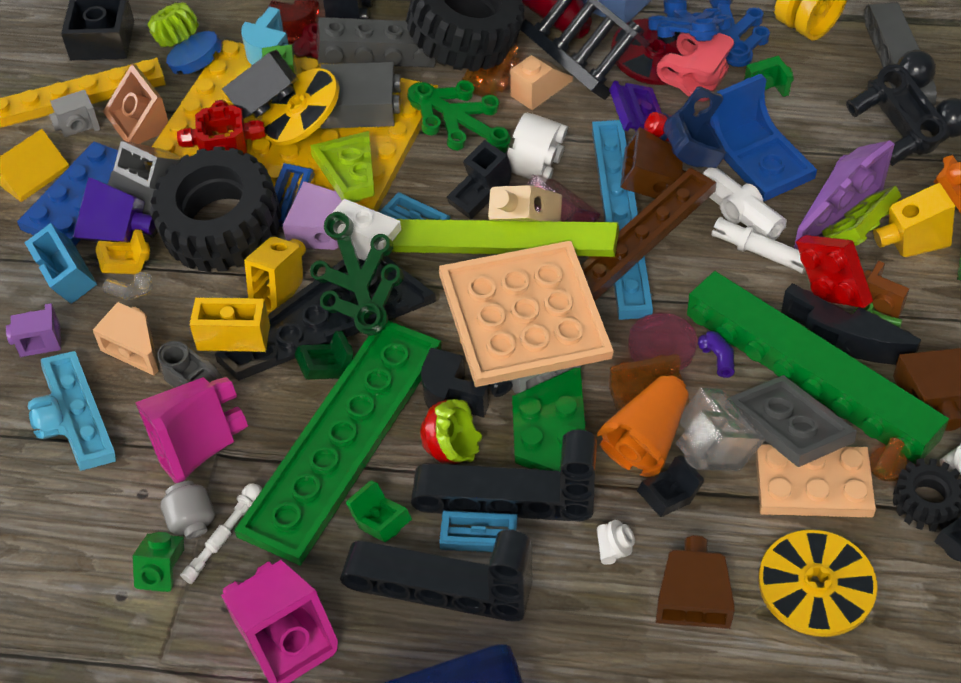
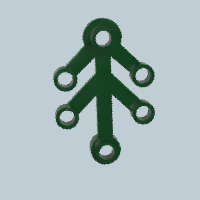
M333 212L325 219L324 230L328 236L338 242L348 275L333 269L322 260H318L311 265L310 275L320 283L330 282L354 292L359 305L343 300L339 294L331 290L321 295L320 305L330 313L340 312L354 318L355 326L361 333L368 336L377 335L384 330L388 322V313L384 306L393 287L400 285L404 279L403 271L395 264L384 266L381 271L382 281L373 298L371 297L369 286L383 256H387L392 252L393 242L385 234L375 235L370 242L371 249L361 268L351 239L354 224L344 213ZM341 224H345L346 227L343 232L338 234V227ZM386 240L385 248L378 250L379 242ZM325 267L324 275L318 277L317 272L319 268ZM396 270L397 275L395 279L388 280V274ZM335 297V304L328 307L327 301L329 298ZM376 314V321L373 324H368L369 316Z

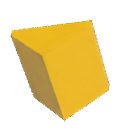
M40 129L0 156V186L17 200L23 202L62 175L69 167V164L44 130Z

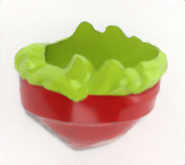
M443 400L432 405L420 428L423 448L440 463L455 465L464 461L472 462L474 461L475 454L479 452L478 442L482 440V434L476 431L471 409L464 400Z

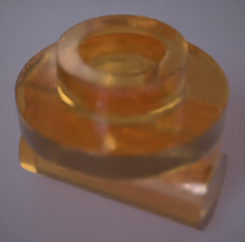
M892 437L886 447H880L871 454L869 460L870 468L875 477L883 481L898 480L902 469L905 470L907 465V459L901 452L904 447L902 440Z

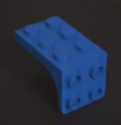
M758 74L716 92L721 94L724 99L711 117L710 125L722 142L726 152L723 159L745 183L751 184L759 190L763 202L815 179L817 169L773 124L765 104L766 78L762 74Z

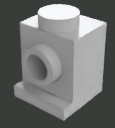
M85 89L50 101L54 113L49 114L55 132L61 130L63 136L67 137L91 128L94 131L100 130L94 108Z

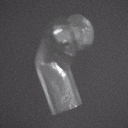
M139 272V274L136 273L134 275V282L130 283L108 277L104 281L103 292L129 301L150 293L153 288L151 284L152 276L147 272Z

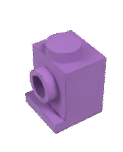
M52 303L45 304V310L11 315V324L6 325V336L10 345L15 344L20 357L61 350L60 323Z

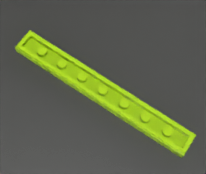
M397 219L401 223V231L392 241V252L503 254L571 241L577 256L615 257L619 226L618 222Z

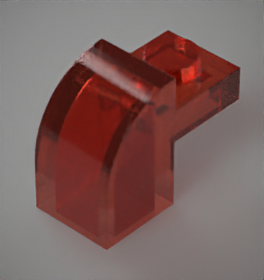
M272 0L267 9L269 7L280 9L283 31L287 33L288 44H294L302 36L304 27L316 23V17L319 13V2L316 0H295L293 4Z

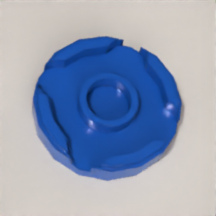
M213 31L196 33L189 36L187 40L177 44L167 55L166 63L174 74H179L180 71L183 74H191L212 62L214 59L213 54L216 51L218 54L221 52L222 42Z

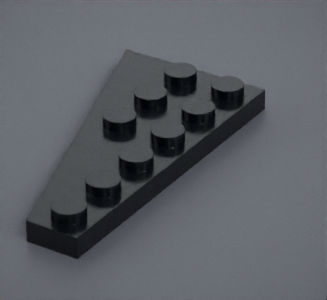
M383 256L369 286L372 298L382 281L381 271L384 266L395 264L404 273L402 283L393 287L384 306L388 313V321L436 302L433 291L390 258ZM359 259V262H360V265H361V268H362V266H363V264H364L365 261L362 260V259ZM344 260L332 267L348 275ZM396 270L388 274V280L395 279L397 275ZM314 280L268 314L270 329L266 352L217 351L215 353L216 361L240 381L295 359L294 354L298 345L330 344L335 331H343L346 338L357 334L360 331L355 326L354 318L340 312L330 313L320 305L321 295L329 290L339 294L343 300L359 305L354 292L333 283H320ZM329 298V300L327 301V306H333L335 304L336 298ZM376 314L369 316L368 324H373L376 321Z

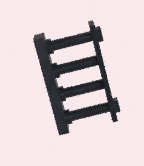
M558 0L541 23L538 21L536 25H533L526 19L523 21L520 30L603 100H606L610 95L609 88L604 84L607 80L605 76L631 43L636 39L646 48L650 45L642 37L645 30L632 20L626 24L598 0H588L560 37H555L554 40L548 37L551 34L550 29L573 0ZM598 8L606 17L579 52H574L571 56L567 53V50L570 48L568 44ZM615 24L619 25L626 32L596 70L593 68L589 72L585 68L588 64L586 62L613 26Z

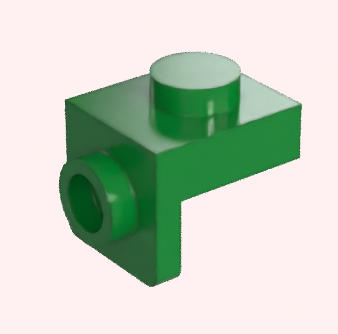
M373 480L369 481L346 501V505L359 529L384 543L396 536L412 520L407 508L385 498L379 484Z
M166 532L147 533L132 555L134 587L136 589L171 591L173 588V567L184 551V537L171 536Z

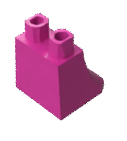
M202 377L135 402L159 464L175 484L185 481L203 462L234 442L232 435L248 427L246 418L238 406L226 412L222 410L221 404L237 397L233 383L227 377L211 382Z
M282 560L275 564L267 562L257 568V572L253 577L244 582L234 581L223 588L224 594L221 597L231 618L269 683H290L332 657L337 651L338 639L316 590Z

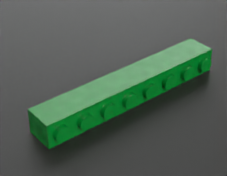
M713 271L689 294L687 316L696 324L704 326L710 331L718 332L729 344L744 352L751 360L759 362L773 371L777 377L784 375L814 399L831 409L838 417L848 420L863 430L867 436L877 439L892 449L899 457L907 459L916 465L917 459L925 458L942 439L949 421L948 417L720 273Z

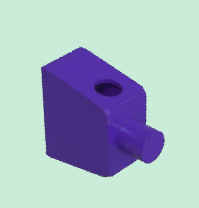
M88 177L73 237L92 242L114 241L128 243L131 241L134 230H142V233L152 235L156 226L151 215L143 213L144 200Z

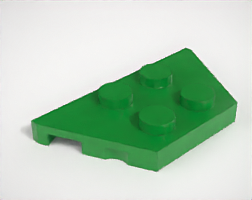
M581 367L573 368L512 396L516 464L529 469L560 471L563 435L572 430L586 431Z

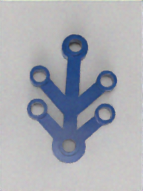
M664 0V13L667 14V17L658 15L648 18V29L657 30V36L662 38L673 37L675 32H681L695 36L697 41H709L713 39L714 35L719 33V30L731 28V16L721 15V9L708 8L695 17L687 11V0Z
M709 0L713 8L721 9V15L731 16V28L719 30V33L730 36L734 40L733 48L726 56L727 63L733 67L748 65L753 58L752 50L757 45H765L769 41V29L759 26L762 24L764 12L760 8H749L746 11V15L735 25L729 6L732 0ZM697 12L693 13L692 15L696 17L701 13ZM751 26H757L753 28L750 37L745 41L740 40L739 37Z

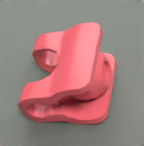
M680 33L677 37L676 47L682 55L670 53L663 56L657 64L658 77L666 84L679 88L689 97L699 86L715 91L728 72L729 66L726 56L733 48L734 40L730 36L718 33L713 36L712 40L697 41L695 36H691L689 33ZM687 39L692 40L695 45L691 44ZM701 98L698 101L705 102L709 98Z

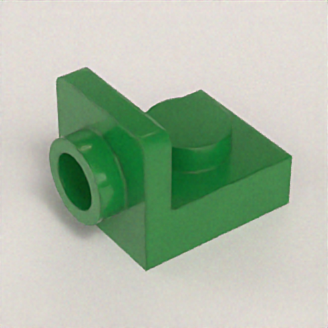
M779 55L746 65L744 80L762 74L766 78L765 90L776 87L782 97L789 95L791 83L794 79L793 72L789 66H786Z

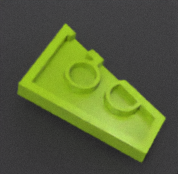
M369 131L310 145L313 159L341 200L347 199L352 202H358L363 198L375 196Z
M895 185L868 195L844 214V219L822 230L821 232L824 237L853 240L855 246L864 242L867 239L866 234L881 224L879 220L888 215L892 204L902 197L897 186Z

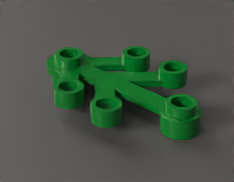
M467 80L459 81L456 87L434 88L432 85L424 82L415 83L409 87L408 100L413 108L420 110L422 117L421 129L425 134L436 135L440 130L441 120L433 114L432 108H434L443 115L448 135L447 146L450 149L458 151L465 146L466 134L459 129V123L485 138L487 142L503 153L508 151L511 137L505 128H490L468 115H495L499 107V99L496 96L485 95L481 102L448 103L444 101L445 99L455 98L462 101L472 99L474 85Z

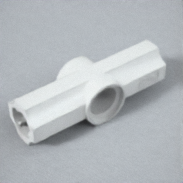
M708 168L704 171L703 175L716 182V191L709 198L720 205L721 212L728 221L735 224L742 222L746 226L753 227L755 229L754 232L773 240L779 238L781 232L786 228L787 219L763 202L762 195L755 186L747 183L741 186L718 168Z

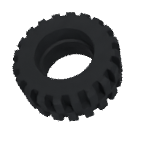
M411 0L406 22L413 42L418 49H423L427 57L437 59V63L441 65H451L456 70L466 68L469 71H478L480 68L484 70L491 69L495 65L497 66L504 62L511 55L524 20L525 10L522 0Z
M214 147L211 151H207L204 148L197 150V154L190 157L187 154L180 158V162L177 165L172 164L166 169V176L159 178L155 185L157 190L153 191L150 200L152 204L150 208L151 217L165 247L175 260L181 261L184 266L192 269L197 266L199 271L211 272V269H216L217 272L228 271V267L236 266V268L244 266V260L272 235H276L280 227L281 208L267 169L251 154H243L241 150L230 148L229 151H226L224 147ZM221 199L240 200L230 212L212 220L194 219L195 215L211 202Z

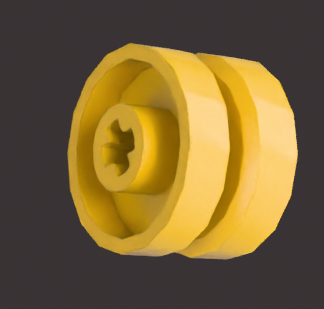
M776 0L774 13L778 21L790 28H795L798 33L813 41L820 39L835 25L843 12L847 0Z

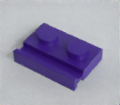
M618 81L612 83L609 91L624 131L632 128L636 132L639 127L644 129L645 121L652 112L662 114L652 87L630 83L621 86Z

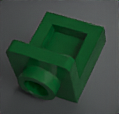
M335 331L330 344L298 345L294 355L305 380L339 379L353 359V348L348 343L343 331Z

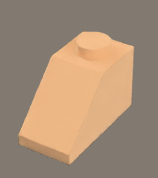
M530 55L510 69L511 97L533 110L571 83L573 76L551 62Z
M117 302L93 329L100 351L155 376L159 370L147 316L137 307H128Z

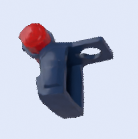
M699 86L694 90L684 106L672 116L666 113L652 112L645 121L644 130L669 142L673 147V153L683 163L694 167L716 168L723 160L726 152L722 142L710 125V119L724 98L719 93ZM699 99H711V104L707 109L694 114V105Z

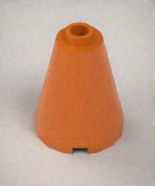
M660 376L606 421L597 432V437L602 435L603 440L600 442V446L604 452L628 471L634 466L642 470L640 475L644 477H653L659 474L665 465L689 398L685 383L675 376Z

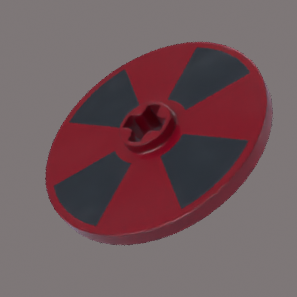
M648 18L633 20V22L645 30L642 37L650 45L646 48L635 39L616 62V65L622 72L637 81L652 85H669L658 77L657 64L667 54L682 55L676 47L677 37L681 32H675L673 37L662 38L657 36V30L648 29ZM621 27L613 36L611 49L626 32ZM687 39L691 44L695 45L692 40Z

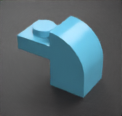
M269 7L262 17L258 18L256 24L244 22L241 33L245 53L251 65L262 58V48L288 45L287 33L283 31L280 9Z

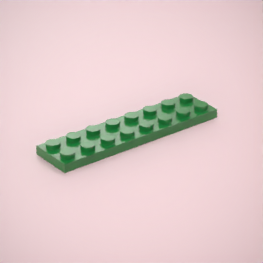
M391 321L387 322L386 327L379 334L368 336L235 528L236 537L301 566L422 381L421 370L430 348L442 350L441 341Z

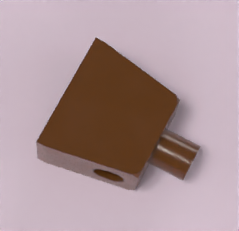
M639 127L625 147L620 188L656 199L686 171L682 170L683 162L675 156L671 144Z
M961 348L899 355L893 374L897 385L948 417L949 421L945 431H953L960 428Z
M696 535L689 536L685 539L684 551L672 550L669 552L658 598L656 623L731 629L734 615V600L726 558L720 553H708V541L706 538Z

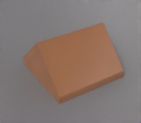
M131 64L104 108L103 113L124 141L141 144L159 136L167 125L168 118L160 95L138 66Z

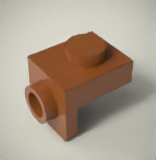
M878 261L872 271L867 269L864 273L873 298V309L891 317L899 318L904 309L909 288L883 278L882 274L885 263Z

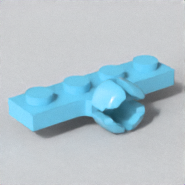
M72 351L42 358L41 367L51 394L33 398L28 403V408L31 410L29 412L31 426L33 429H41L33 431L36 437L44 440L58 435H65L69 440L80 471L116 462L115 451L76 352Z

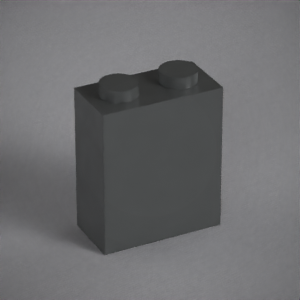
M393 62L321 64V68L330 71L339 82L337 103L329 117L321 125V129L394 126L395 114L400 113V95H395V93L401 92L400 74L394 73Z

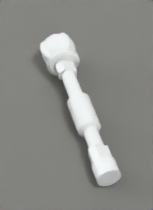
M251 483L243 488L241 495H238L236 498L238 504L234 508L235 511L223 525L218 526L205 543L204 550L180 574L182 579L190 584L196 580L199 573L205 567V562L212 553L218 552L231 535V529L242 515L246 514L263 488L260 485Z

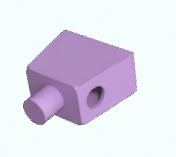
M303 182L283 223L285 239L287 241L291 239L300 240L306 248L335 250L339 248L338 242L328 236L324 230L325 219L342 202L337 192Z

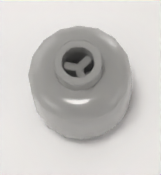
M183 481L169 487L165 491L166 495L160 504L168 530L174 535H185L186 539L197 538L207 532L206 526L215 517V511L207 490L201 485L194 484L193 481Z

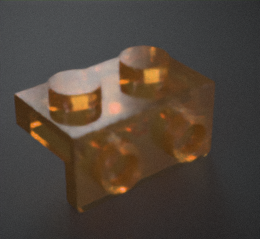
M514 44L504 61L491 69L467 70L462 80L470 81L474 85L473 94L483 98L485 95L496 96L498 91L504 92L510 78L507 76L508 73L510 74V69L519 64L520 61L516 57L519 46Z
M660 355L652 359L623 362L619 365L611 366L609 390L616 411L621 410L660 376H675L682 380L679 355ZM689 398L687 400L685 409L689 408Z

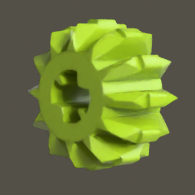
M186 2L174 3L162 10H158V13L152 15L151 20L147 24L152 37L161 47H172L177 43L180 44L182 41L187 40L190 35L195 34L199 26L195 13Z

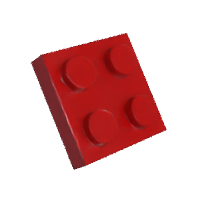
M804 235L796 241L800 252V260L805 266L811 283V291L814 295L827 302L865 308L873 302L853 240Z

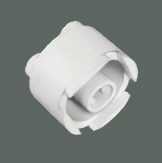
M525 112L513 134V138H515L513 148L509 147L507 152L512 173L548 185L554 170L551 165L553 162L558 164L563 155L564 146L560 145V143L562 144L565 139L568 126L533 113Z

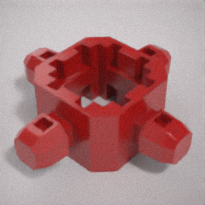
M215 100L211 108H203L195 114V129L190 127L177 131V141L180 147L187 148L198 145L199 150L205 148L207 151L213 150L214 147H224L226 151L234 148L241 150L243 154L248 153L247 139L252 141L266 136L263 121L254 120L244 123L242 109L235 105H228L225 100ZM228 130H233V131H234V132H230V136H226V137H225V135L223 134V133H229ZM218 131V133L220 134L214 135V138H209V136H213V132Z

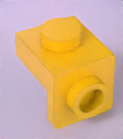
M134 230L131 241L128 243L98 241L95 249L102 273L140 274L144 261H148L150 256V246L148 242H145L142 230Z

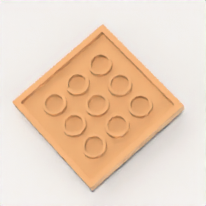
M571 241L439 266V276L475 387L612 359L614 352Z

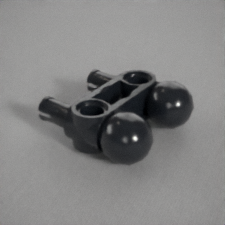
M913 50L906 52L898 60L897 64L883 67L877 76L870 79L866 90L846 102L847 109L854 117L859 116L878 104L903 136L902 139L894 143L889 164L891 166L912 153L919 155L931 153L949 137L961 136V99H946L934 107L920 89L927 86L936 74L934 59L925 51ZM884 82L893 83L896 86V88L891 89L884 84ZM921 130L931 132L933 137L924 136Z

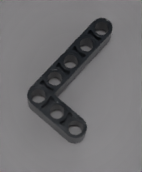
M572 430L565 433L562 438L560 471L447 464L419 465L415 470L411 505L416 510L427 513L443 514V511L517 514V518L588 520L593 515L596 436L585 430Z
M508 529L501 530L497 533L490 563L485 565L366 541H356L350 546L340 581L347 588L358 592L505 621H520L524 618L532 586V542L522 532Z

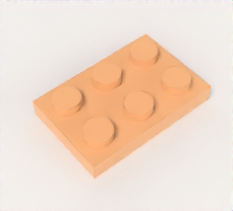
M757 444L755 453L760 515L874 517L876 507L868 447L845 446L801 467H797L771 445Z

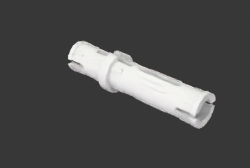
M722 217L717 219L714 225L716 230H712L713 237L738 246L737 250L742 252L748 250L796 270L801 274L805 272L806 269L800 260L799 250L754 232L755 229L751 226L744 228Z

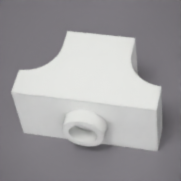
M343 199L333 211L342 212L352 220L354 230L351 239L358 258L364 261L371 249L370 242L375 235L385 234L393 241L401 231L399 220L347 199ZM341 224L337 229V233L343 232L346 225ZM386 240L379 242L378 250L385 248Z

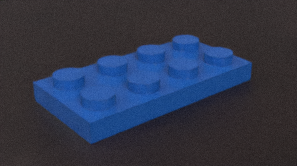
M93 141L17 221L20 230L34 236L48 224L52 223L70 238L76 246L81 239L75 238L73 235L88 177L108 184L111 171L114 169L118 150Z

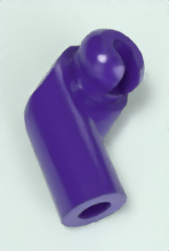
M707 331L706 335H701L698 339L699 348L703 349L704 353L713 351L717 356L718 376L723 378L733 376L735 373L734 349L718 332Z

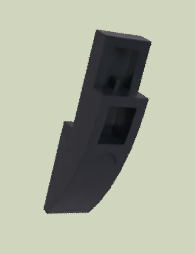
M794 283L785 291L781 313L804 325L805 328L853 358L897 365L899 355L918 352L921 343L920 338L889 323L877 314L859 307L851 315L839 306L821 299L811 291L805 290Z

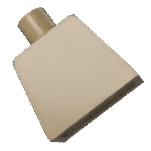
M531 185L492 187L490 189L488 217L491 221L561 222L562 195ZM534 204L541 206L539 212L535 210Z

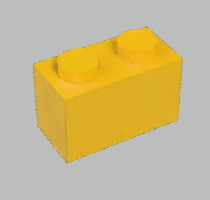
M195 298L189 325L197 351L266 352L270 321L264 299Z

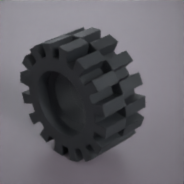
M923 458L917 459L916 465L910 462L906 465L905 470L902 469L893 492V505H898L896 512L899 516L906 513L904 521L910 525L914 520L918 522L916 529L923 530L924 525H929V532H935L938 525L943 530L960 516L961 479L957 480L960 472L956 468L949 472L950 464L943 462L941 467L937 466V459L930 458L928 465H926ZM916 488H932L943 496L944 501L939 503L928 502L916 493Z

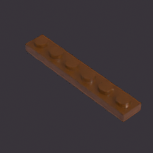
M689 168L619 231L615 257L590 256L581 264L594 301L716 191V182L693 168Z

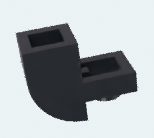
M486 140L463 160L468 176L447 196L449 204L471 220L489 203L490 189L492 187L509 186L512 175L508 156Z
M431 347L421 370L423 396L426 406L430 409L432 405L443 400H464L471 409V415L484 418L489 407L488 386L475 387L474 382L464 380L463 355Z

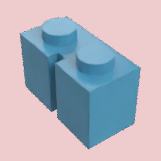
M52 223L24 242L33 259L39 265V269L49 287L72 304L97 285L72 240Z

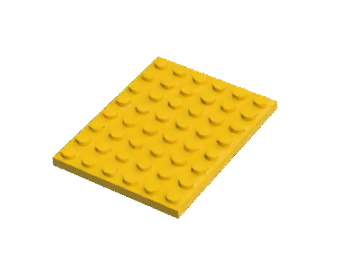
M223 40L221 52L219 54L217 51L214 53V59L204 68L152 147L167 150L180 157L187 154L189 157L197 154L196 151L199 150L198 145L187 148L178 145L177 131L190 127L195 129V114L203 108H211L215 100H225L228 105H233L222 88L252 66L247 60L243 43ZM294 55L297 75L310 69L321 68V64H323L318 63L316 59L308 57L297 58ZM401 78V92L395 93V95H400V113L395 114L394 126L321 129L320 126L303 140L285 146L272 144L265 137L252 141L247 139V152L265 166L274 187L283 163L313 169L315 176L311 184L335 191L313 159L310 145L369 131L375 196L363 198L354 203L378 211L421 130L422 117L420 110L411 106L407 96L409 87L419 83V81ZM430 84L434 88H439L437 85ZM252 114L244 119V123L254 120L261 121L263 114L258 118ZM228 130L229 133H223V134L225 135V137H226V136H230V132H234V131H233V130ZM218 131L213 132V136H209V138H214V135L220 134L218 133ZM292 172L288 179L287 185L284 188V193L282 197L285 196L287 188L290 186L291 180L294 175V173ZM303 175L300 177V179H299V181H298V188H299V185H300V182H301V180H302Z

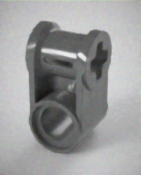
M180 341L166 342L158 350L157 356L163 378L174 388L202 377L208 382L222 378L214 365L201 358Z

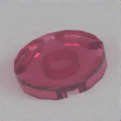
M656 313L639 319L630 329L628 349L631 358L640 367L646 370L647 367L656 370L655 373L669 374L689 366L696 353L698 339L694 328L686 320L674 314Z

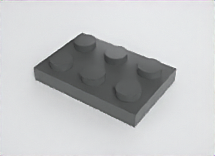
M784 375L731 396L727 401V410L797 467H801L855 442L857 430Z

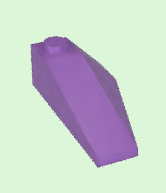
M889 140L858 147L849 155H843L837 161L834 170L798 227L794 245L795 249L799 250L796 244L798 239L804 235L823 236L822 230L844 219V214L868 195L883 190L895 145Z

